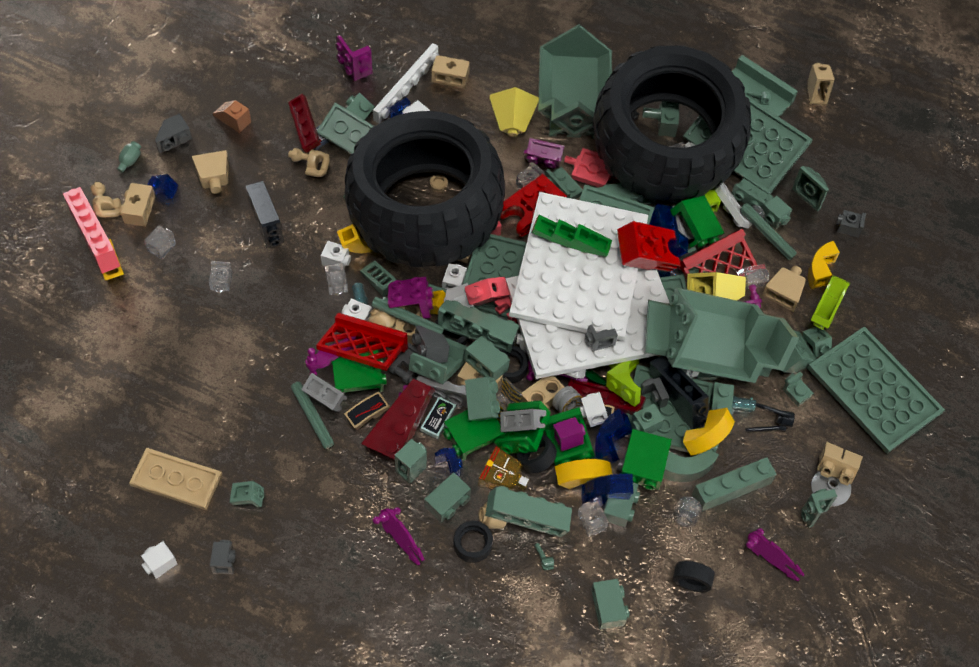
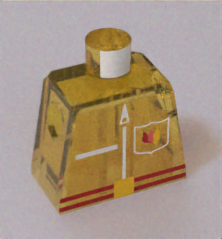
M495 446L479 477L478 486L493 490L496 486H505L511 491L514 486L525 490L530 479L520 475L522 464L518 460Z

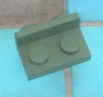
M562 167L553 172L549 169L545 171V176L567 198L577 199L581 196L583 189Z
M745 178L739 184L736 183L732 190V195L736 200L744 204L748 203L759 214H761L764 205L774 198Z

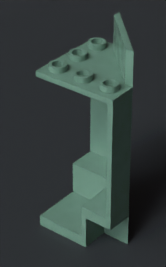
M580 24L540 46L538 111L550 119L549 136L556 137L557 134H567V137L581 138V135H586L594 139V111L597 97L612 73V50Z
M678 287L671 294L669 304L648 300L645 352L666 356L672 367L756 383L759 375L769 377L772 369L784 371L799 340L798 335L784 318L765 315L759 306Z

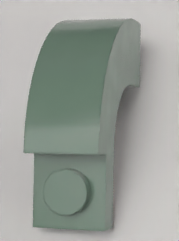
M719 444L694 457H681L669 452L663 478L674 482H690L703 477L712 469L719 454L715 453Z

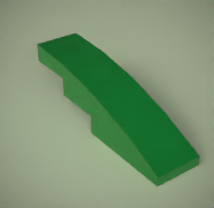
M540 214L536 218L531 232L568 248L605 257L608 255L612 243L611 239L581 224L574 227L560 219L554 222Z

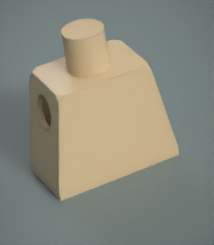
M820 63L812 65L807 83L810 104L828 103L835 80L830 65Z
M227 151L192 156L202 187L204 189L210 188L214 194L220 193L222 191L221 186L227 185L229 182Z
M792 266L791 270L781 268L767 283L762 296L794 312L806 281L804 277L800 276L802 269L798 266Z

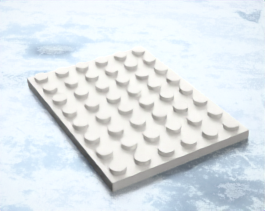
M539 192L509 316L587 333L588 325H593L596 333L605 329L615 328L618 334L617 340L624 341L638 268L622 265L617 229L632 221L647 224L648 215ZM540 214L554 222L560 219L574 227L581 224L612 240L609 253L606 257L586 253L531 233L536 218Z
M638 268L624 341L616 340L615 346L593 351L591 345L587 344L585 333L516 318L535 378L539 379L657 356L656 354L645 352L648 300L669 304L657 270ZM518 276L506 278L511 303Z

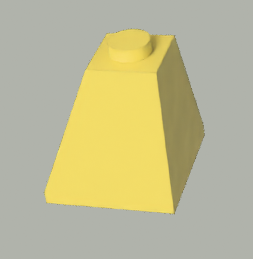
M517 87L490 94L491 104L500 131L507 133L511 137L524 133L539 102V97Z
M718 272L692 273L687 275V290L732 300H738L745 296L746 277Z

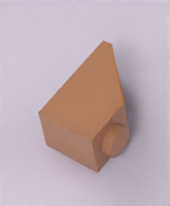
M236 100L225 102L213 113V116L239 133L251 123L249 109Z

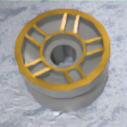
M567 386L555 395L552 404L559 413L582 406L581 398L583 397L572 386Z

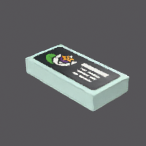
M438 397L422 424L420 431L438 439L444 429V421L451 418L456 409V404Z

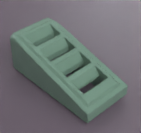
M376 261L360 270V273L382 297L388 294L389 283L396 281ZM375 268L374 271H372L371 273H368V271H370L371 269Z

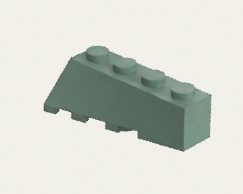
M446 300L438 310V325L442 326L444 330L472 340H477L480 336H483L486 340L491 341L497 349L511 353L519 331V325L514 321L503 320L492 313H483L475 307H466L458 301Z

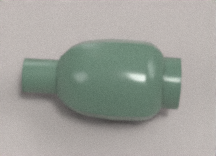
M132 141L124 146L119 155L120 165L117 168L118 171L123 173L127 167L132 166L141 154V145Z

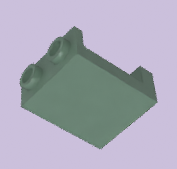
M446 338L450 346L447 362L438 363L419 354L412 353L410 355L409 370L444 384L465 363L464 354L467 346Z

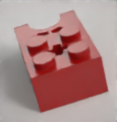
M541 174L503 202L500 218L506 219L509 216H519L521 220L517 223L516 233L520 237H524L530 232L539 192L567 198L544 174Z
M635 221L617 229L622 265L661 271H672L681 267L679 257L674 256L668 247V242L676 239L674 230Z

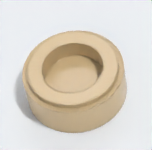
M438 174L431 177L430 188L433 191L442 192L446 190L448 180L445 176Z

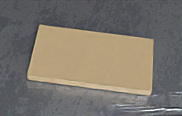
M146 448L129 484L132 487L206 510L222 477V472Z

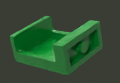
M705 195L681 201L670 209L673 216L682 214L695 238V241L689 244L690 248L697 246L702 248L708 243L712 244L720 240L719 237L725 234Z
M378 350L372 351L373 354L378 353ZM366 352L359 355L364 357L370 354L369 352ZM343 357L332 361L335 388L341 392L379 388L380 392H384L383 385H387L386 374H382L381 369ZM383 358L376 359L377 361L384 363Z
M541 400L508 404L507 411L546 410V416L540 417V423H544L545 427L536 428V430L506 432L505 438L495 440V444L500 448L501 452L504 454L537 452L551 413Z
M580 407L549 416L545 431L547 437L552 441L557 450L554 460L556 466L570 461L595 457ZM576 417L579 424L582 423L585 428L586 435H583L584 444L561 451L554 438L553 424Z
M468 410L445 420L444 429L442 430L445 439L451 441L456 457L460 456L462 461L466 460L468 454L494 442L496 439L505 438V432H501V425L497 418L472 421L469 420Z
M632 429L620 478L637 483L648 490H659L672 439Z

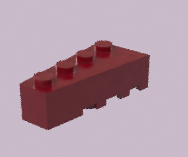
M413 378L361 444L395 459V454L413 439L435 389Z

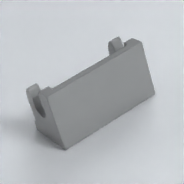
M313 373L310 374L301 389L337 412H340L342 409L341 402L347 400V396L343 392Z
M527 409L500 412L501 432L536 430V428L545 427L544 423H540V417L546 416V410Z

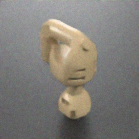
M294 148L293 151L290 150L288 154L292 162L307 161L305 174L308 176L323 177L327 173L330 163L329 154L318 150H310L308 154L303 153L298 148ZM322 162L320 170H317L318 164Z
M95 182L90 188L92 194L96 196L92 201L95 215L101 218L120 216L121 200L119 198L112 199L109 196H103L105 185Z

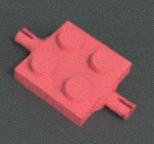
M582 148L577 158L566 155L564 163L574 165L571 175L573 180L595 187H602L611 179V176L605 169L604 161L599 158L598 152Z

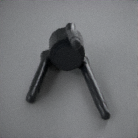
M756 402L752 403L753 406L776 413L775 423H778L779 426L746 428V432L786 431V427L792 428L795 413L781 411Z

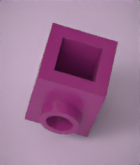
M576 417L553 424L554 438L561 451L584 444L583 435H586L585 428L582 423L579 424Z

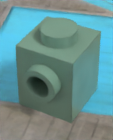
M775 196L764 205L761 216L776 229L780 225L784 226L789 222L792 209L778 196Z
M653 403L633 413L631 426L632 429L652 433L662 428L664 418Z

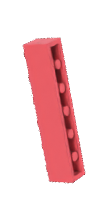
M81 187L63 193L69 211L101 273L103 274L120 267L115 251Z

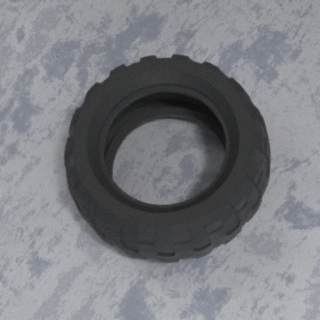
M661 45L651 47L646 51H638L630 55L625 63H620L616 66L597 97L593 116L594 139L599 158L604 161L605 169L612 178H617L621 182V186L630 192L642 195L643 198L648 200H661L668 203H680L681 200L704 196L709 190L714 191L720 187L742 161L751 134L750 101L745 96V87L741 80L735 77L729 66L707 52L680 45ZM667 101L682 104L694 110L703 118L710 129L711 137L703 143L685 148L661 145L646 137L637 128L631 114L638 108L653 102Z
M436 111L404 113L389 118L371 128L354 146V153L348 159L344 181L345 200L350 220L368 247L375 253L384 255L391 262L410 265L411 267L447 265L468 257L476 248L482 247L488 241L490 233L498 225L505 197L503 166L487 134L477 129L468 120ZM418 173H444L458 179L465 185L453 198L430 206L405 205L385 194L398 180Z

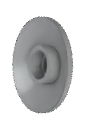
M820 471L812 478L811 490L813 494L820 489H835L837 498L831 507L840 506L849 499L851 484L846 486L835 477L827 478L822 476ZM830 482L834 483L836 487H832Z

